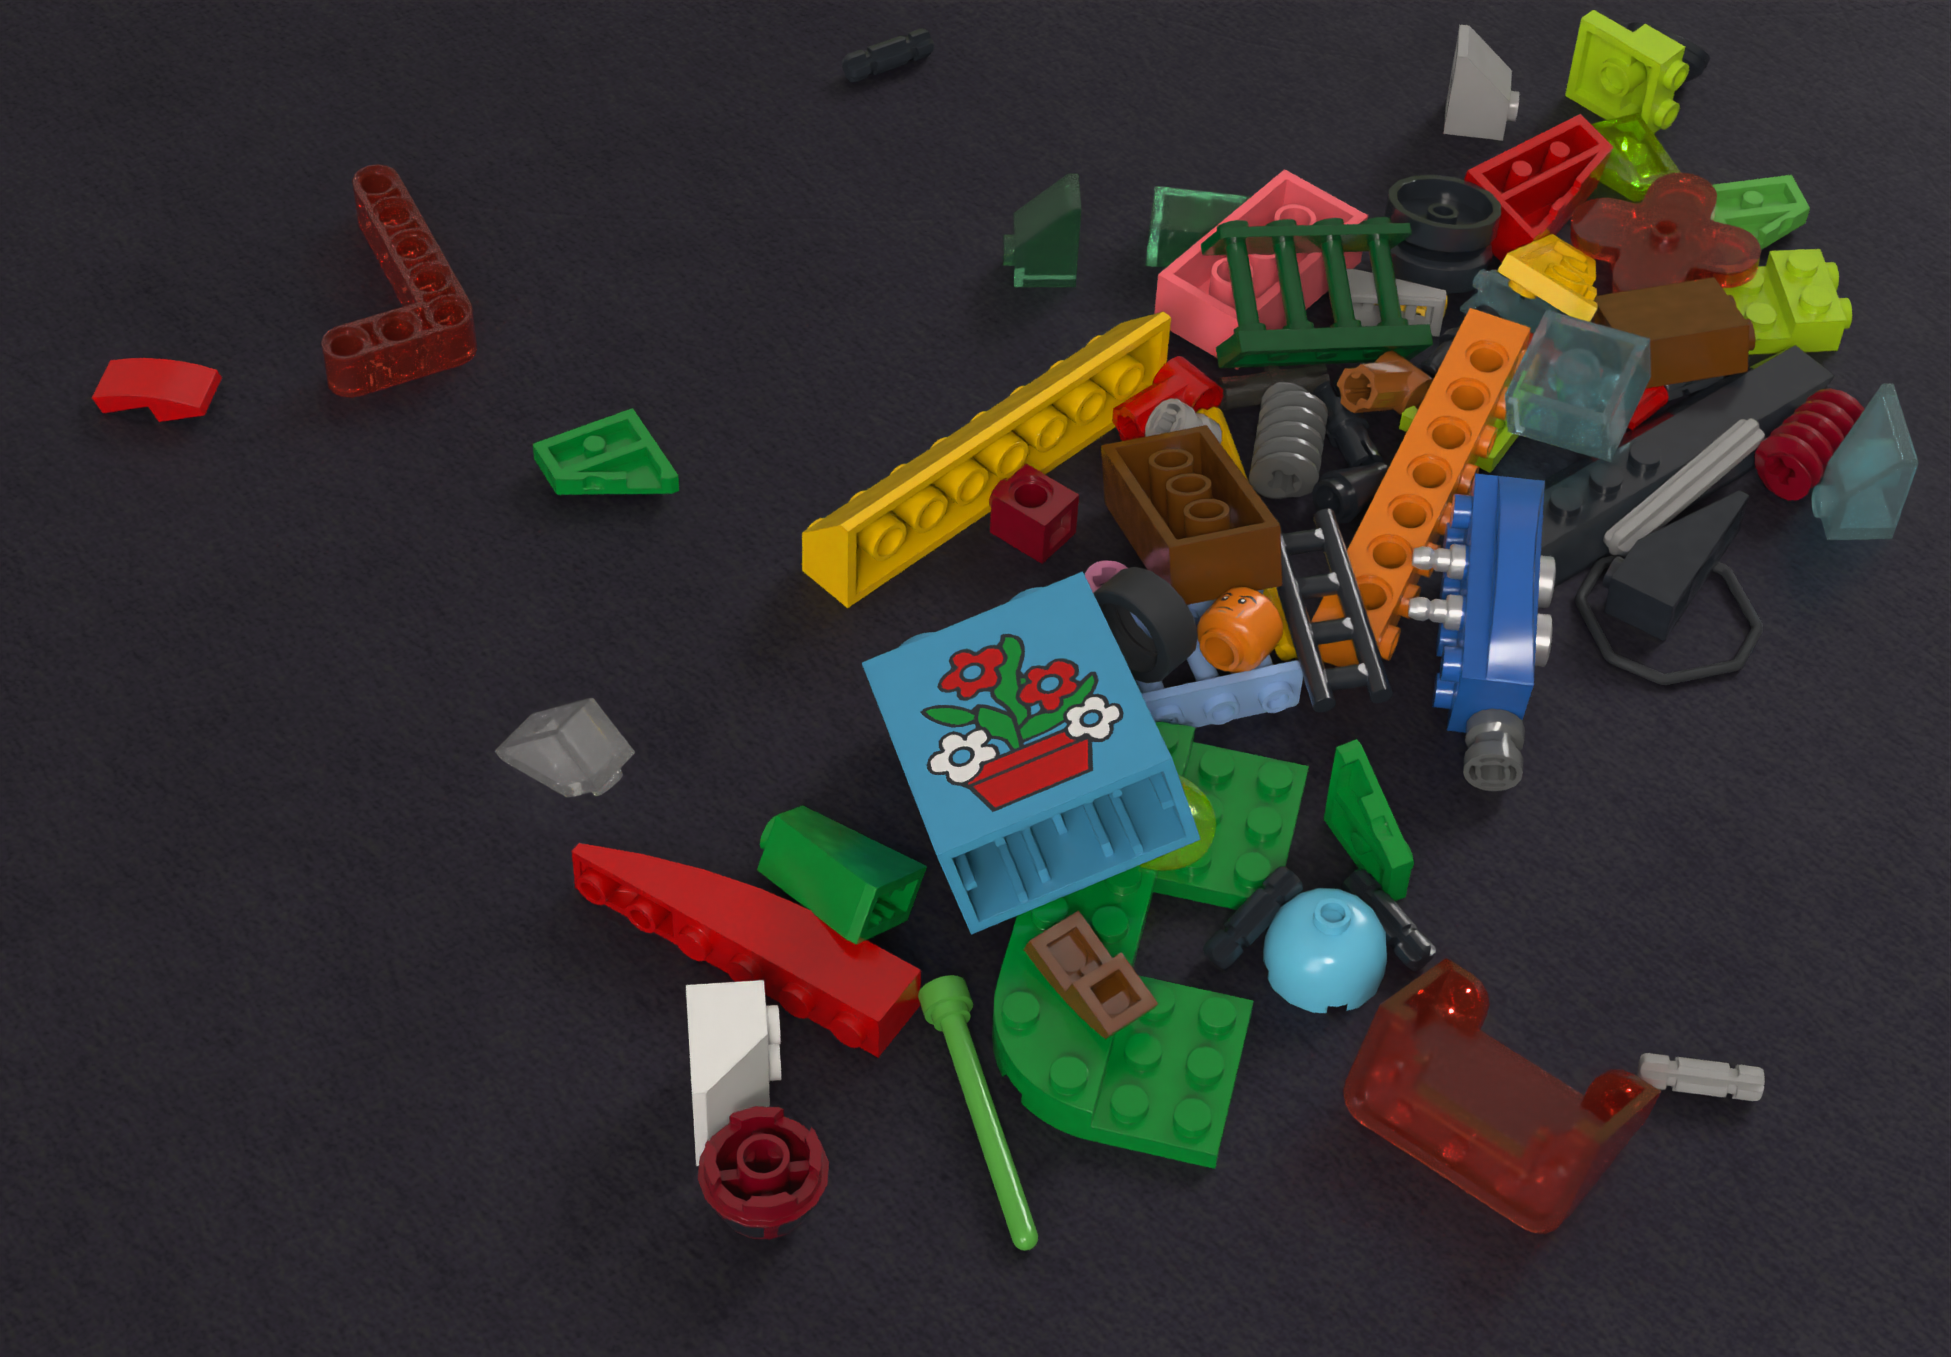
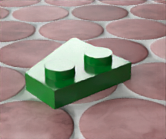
M633 408L533 444L534 460L557 495L672 494L679 491L678 474Z
M1356 739L1336 747L1324 821L1356 866L1370 873L1383 887L1382 890L1389 894L1394 901L1406 897L1411 869L1414 865L1413 855L1399 830L1364 749Z

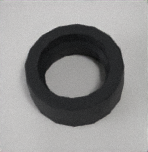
M1138 567L1122 569L1093 593L1135 680L1143 683L1160 682L1196 650L1198 632L1192 613L1176 590L1152 571ZM1131 613L1144 624L1151 637L1136 624Z

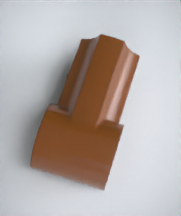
M1391 350L1380 356L1374 363L1360 364L1355 368H1345L1337 382V386L1341 393L1340 403L1353 413L1394 410L1402 416L1405 409L1415 406L1419 409L1434 379L1399 353Z

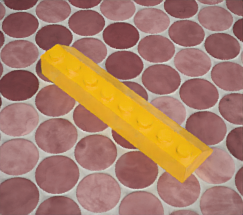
M1163 311L1120 323L1104 335L1094 337L1084 348L1066 360L1056 362L1046 373L1028 385L1018 387L1008 398L993 408L978 413L970 423L948 437L937 440L929 450L907 464H901L896 467L885 479L868 490L855 494L847 504L827 517L814 521L807 530L802 532V571L844 606L849 608L991 512L989 499L993 489L1002 479H1009L1026 463L1043 474H1047L1115 428L1116 426L1112 422L1113 408L1151 386L1157 372L1167 362L1171 317Z

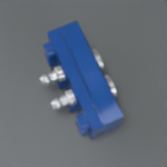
M1475 473L1470 495L1454 494L1450 523L1446 524L1443 548L1433 550L1431 547L1422 546L1413 549L1412 566L1421 570L1433 568L1435 571L1443 572L1440 599L1432 601L1425 597L1410 599L1408 616L1415 620L1425 621L1430 619L1432 622L1440 623L1436 643V656L1441 657L1440 673H1436L1432 705L1436 708L1448 709L1447 731L1465 733L1467 720L1473 714L1487 709L1506 710L1523 720L1534 686L1535 666L1544 667L1547 664L1552 643V618L1548 614H1539L1538 607L1548 608L1551 603L1556 568L1554 557L1541 555L1545 481Z

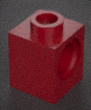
M1026 463L1012 477L1002 479L993 489L989 499L991 507L990 533L1043 564L1076 533L1079 494Z

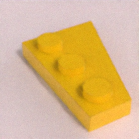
M1554 234L1507 253L1497 271L1510 279L1508 285L1515 292L1530 299H1536L1538 296L1586 327L1597 310V303L1593 301L1597 295V288L1592 286L1596 280V261Z

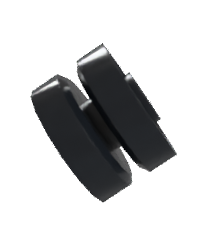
M1439 175L1411 176L1397 181L1389 189L1385 217L1390 218L1391 223H1410L1412 232L1409 237L1390 250L1395 279L1446 290V294L1465 293L1481 287L1489 276L1493 256L1491 243L1497 237L1501 218V204L1494 195L1474 183L1455 177Z

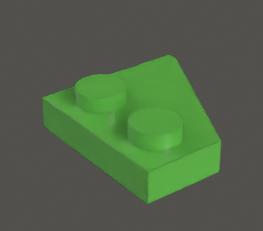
M1792 175L1698 186L1693 200L1727 267L1739 264L1804 225L1810 210Z

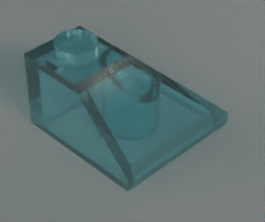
M1894 384L1881 385L1828 461L1821 485H1816L1813 489V514L1816 518H1821L1827 540L1893 538L1919 463Z

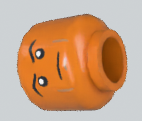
M1247 587L1231 588L1223 593L1202 614L1197 624V639L1200 644V650L1204 658L1217 669L1232 673L1253 670L1277 647L1283 635V621L1278 609L1267 596L1259 591Z

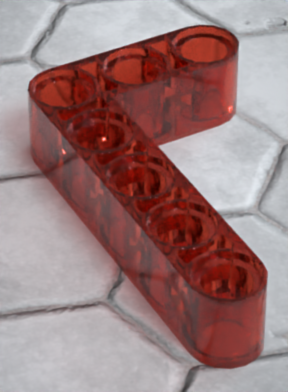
M369 165L360 169L354 174L352 183L359 226L403 307L337 326L323 336L321 344L328 386L333 393L342 397L365 395L460 366L469 362L477 351L472 305L400 176L393 168L386 165Z

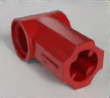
M1177 356L1161 367L1151 386L1113 408L1112 422L1116 426L1122 441L1145 437V427L1149 416L1161 402L1170 398L1179 399L1193 408L1196 413L1201 408L1206 410L1214 406L1218 408L1223 398V389L1184 357Z

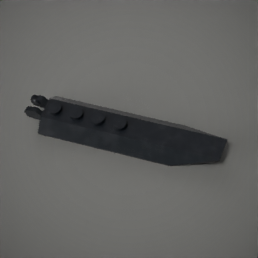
M1795 345L1748 367V372L1734 374L1692 394L1640 424L1633 431H1628L1545 479L1541 555L1554 557L1556 568L1554 588L1592 566L1599 559L1610 555L1609 548L1603 542L1605 533L1741 419L1748 420L1752 418L1759 423V428L1765 434L1764 439H1766L1774 429L1782 425L1787 417L1805 403L1810 395L1818 390L1826 389L1833 380L1834 375ZM1757 448L1687 508L1756 468L1755 452Z

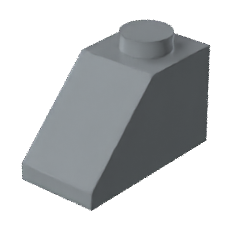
M1459 25L1446 98L1444 134L1503 141L1506 121H1516L1519 92L1511 91L1512 70L1468 25Z

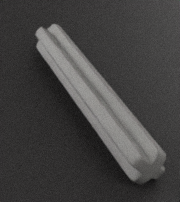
M1752 418L1739 420L1609 529L1603 538V542L1609 548V553L1613 556L1620 555L1626 557L1637 540L1663 528L1753 452L1765 438V434L1759 428V423Z

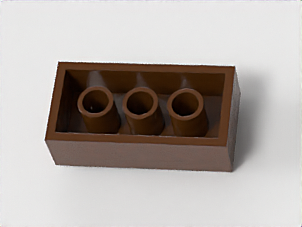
M1207 425L1101 445L1105 505L1147 570L1152 571L1167 581L1183 598L1186 605L1218 599L1223 593L1233 587H1247L1259 591L1282 586L1280 524Z

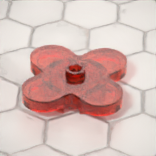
M1671 173L1659 177L1649 186L1643 202L1638 204L1614 198H1596L1586 201L1575 209L1571 219L1570 239L1573 246L1593 259L1610 262V268L1613 272L1612 293L1712 277L1717 280L1722 288L1738 287L1748 283L1755 277L1761 254L1760 244L1750 232L1740 227L1713 221L1717 204L1716 190L1704 178L1689 173Z

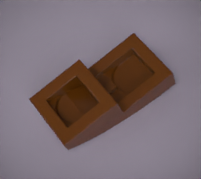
M1079 910L1031 939L1023 949L1063 1000L1092 1029L1105 1039L1150 1012L1158 1005L1122 952L1112 958Z

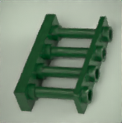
M1376 217L1367 219L1360 224H1344V220L1341 218H1329L1320 220L1313 225H1297L1293 219H1282L1270 222L1265 226L1249 227L1248 222L1245 220H1234L1218 225L1217 231L1201 243L1202 255L1227 256L1238 327L1233 330L1234 334L1216 347L1219 368L1375 362L1380 356L1391 350L1396 351L1409 361L1433 345L1430 324L1409 325L1408 319L1402 318L1390 250L1412 234L1410 223H1391L1388 217ZM1369 251L1381 322L1377 326H1362L1360 320H1355L1344 252ZM1322 252L1334 324L1329 328H1314V323L1307 320L1296 253ZM1248 254H1275L1286 326L1282 329L1266 330V325L1259 322Z

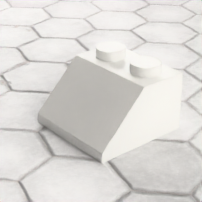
M764 980L686 985L696 1166H699L700 1155L705 1149V1143L729 1124V1116L734 1112L754 1106L769 1107V1081L781 1080L778 1005L766 1006Z

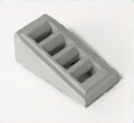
M1346 268L1355 320H1360L1362 326H1377L1381 322L1379 306L1375 305L1378 304L1373 273ZM1396 279L1400 305H1405L1404 311H1401L1402 318L1408 319L1409 325L1430 324L1432 336H1440L1446 303V290ZM1417 306H1426L1425 316L1416 314Z

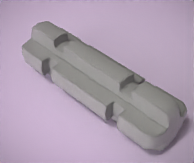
M1651 1053L1641 1055L1638 1063V1084L1646 1088L1665 1090L1666 1086H1672V1091L1726 1097L1727 1093L1732 1094V1099L1748 1101L1760 1100L1764 1091V1070L1760 1067L1736 1065L1735 1069L1730 1068L1729 1063L1676 1057L1675 1061H1670L1667 1055Z

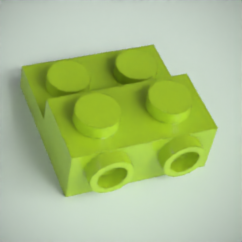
M1592 10L1581 18L1565 96L1644 142L1658 130L1667 129L1678 115L1680 105L1673 101L1675 90L1683 84L1689 72V65L1682 61L1685 46L1647 24L1632 32L1599 12Z
M1821 249L1770 251L1766 266L1715 268L1713 277L1727 295L1733 296L1736 306L1743 317L1750 319L1753 324L1756 342L1754 350L1749 351V355L1780 353L1795 345L1804 352L1838 351L1844 329H1848L1852 322V306L1849 298H1838L1836 292L1839 283L1837 265L1835 262H1825Z

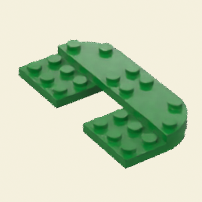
M1155 722L1173 759L1201 840L1017 915L994 995L993 1052L1001 1075L1007 1074L1010 1081L1022 1094L1021 1103L1031 1113L1054 1128L1089 1141L1215 1169L1254 1001L1139 976L1158 1005L1150 1012L1105 1039L1092 1029L1063 1000L1023 950L1031 939L1079 910L1112 958L1122 952L1133 968L1153 892L1238 910L1258 888L1264 889L1262 883L1278 867H1286L1309 766L1193 742L1195 727Z

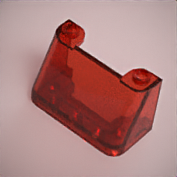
M1445 958L1379 1005L1345 1081L1343 1090L1345 1104L1351 1115L1361 1124L1521 1228L1532 1233H1549L1556 1230L1568 1219L1648 1118L1661 1091L1635 1074L1622 1069H1610L1595 1078L1588 1087L1585 1096L1480 1031L1487 1017L1490 1005L1488 993L1482 982L1472 973Z

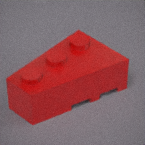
M1581 114L1467 171L1464 181L1474 183L1489 191L1501 204V218L1497 237L1491 243L1493 254L1501 262H1503L1507 253L1550 234L1556 236L1597 188L1613 146Z

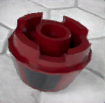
M754 1106L732 1113L729 1116V1124L713 1135L709 1141L707 1140L705 1149L699 1159L698 1181L705 1200L735 1232L752 1239H773L794 1230L815 1207L828 1184L829 1161L821 1141L812 1127L809 1131L799 1122L784 1117V1109L780 1107Z

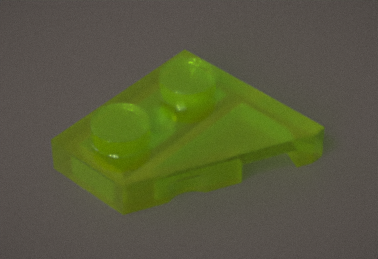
M1639 113L1591 124L1613 146L1600 182L1633 202L1680 191L1683 175Z

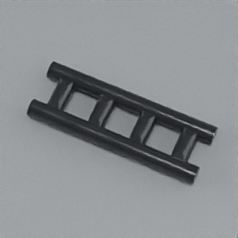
M1332 509L1317 511L1313 515L1316 529L1283 534L1280 525L1282 586H1278L1276 589L1314 711L1327 712L1335 707L1336 701L1332 691L1361 686L1367 687L1372 702L1382 703L1389 700L1393 696V691L1334 511ZM1323 550L1330 573L1297 578L1290 555ZM1337 595L1344 618L1311 623L1304 600ZM1352 640L1359 664L1325 669L1318 645Z

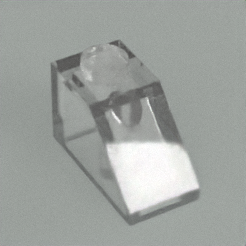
M593 697L531 714L495 750L501 760L567 798L590 792L595 796L605 793L622 778L623 773L620 768L635 753Z

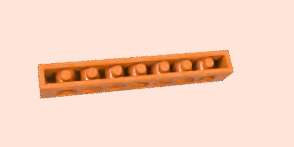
M1469 308L1347 550L1383 659L1390 660L1396 649L1401 628L1396 626L1401 616L1410 619L1408 616L1409 601L1420 596L1421 587L1417 586L1421 575L1430 578L1434 571L1433 568L1421 570L1412 566L1413 549L1422 546L1431 547L1433 550L1441 548V546L1436 544L1440 536H1444L1446 524L1450 523L1454 494L1470 495L1475 473H1479V466L1475 464L1479 457L1487 459L1493 449L1498 433V428L1494 427L1497 418L1504 421L1507 420L1516 397V390L1512 388L1516 381L1524 383L1529 375L1535 355L1534 352L1527 350L1531 331L1530 327ZM1337 595L1323 597L1311 623L1344 618ZM1352 640L1318 645L1324 662L1338 667L1359 664Z

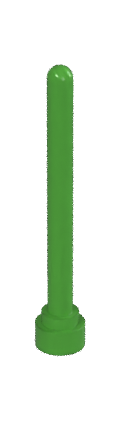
M954 975L936 978L925 984L918 993L925 1019L928 1023L933 1024L936 1030L942 1031L1012 1241L1018 1249L1030 1250L1038 1242V1233L967 1026L971 1017L970 1011L973 1008V1002L966 981L962 977Z

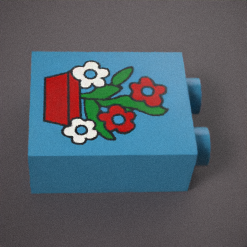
M1083 572L1046 587H1036L1020 592L1003 605L940 631L913 636L898 648L862 662L935 853L971 934L1201 840L1171 754Z

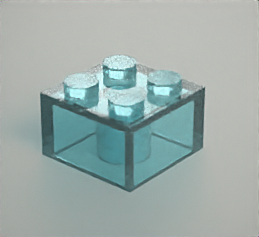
M1546 310L1505 393L1508 432L1611 462L1651 378L1650 338Z

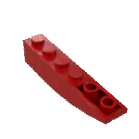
M579 843L572 850L575 888L588 901L596 905H606L628 917L631 923L641 931L646 933L654 932L678 945L681 951L691 959L696 961L705 960L728 973L735 982L764 980L765 995L780 1002L782 1007L791 1015L801 1019L808 1018L830 1030L840 1042L849 1047H860L879 1058L920 1007L918 993L921 988V970L867 940L855 944L845 939L807 908L761 888L704 869L645 854Z

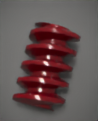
M1821 389L1810 395L1805 403L1800 405L1792 415L1783 421L1782 425L1774 429L1771 435L1759 444L1755 452V466L1765 486L1776 496L1786 500H1799L1806 496L1811 488L1820 483L1822 477L1829 474L1833 467L1844 459L1846 454L1855 449L1857 443L1866 438L1870 430V419L1864 407L1854 397L1836 389Z

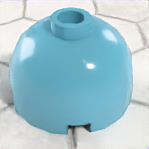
M1317 888L1302 892L1279 909L1265 936L1263 962L1265 960V965L1269 971L1268 980L1272 988L1286 1001L1312 1013H1327L1328 1006L1339 1007L1348 1004L1346 1011L1359 1008L1376 994L1384 977L1387 964L1386 932L1373 909L1356 895L1340 889Z

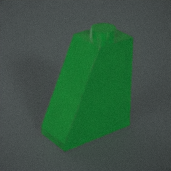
M802 805L780 813L768 822L760 839V848L764 851L757 870L805 908L811 910L815 916L842 937L855 944H859L908 920L927 866Z

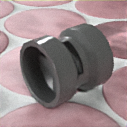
M1487 709L1473 714L1467 720L1465 742L1468 750L1465 752L1463 774L1465 779L1474 787L1487 791H1502L1516 786L1521 781L1523 757L1520 750L1524 744L1525 727L1517 715L1506 710Z

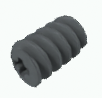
M1278 382L1270 386L1262 395L1249 483L1257 494L1266 498L1282 499L1304 496L1313 491L1315 484L1319 480L1328 410L1322 400L1297 384Z

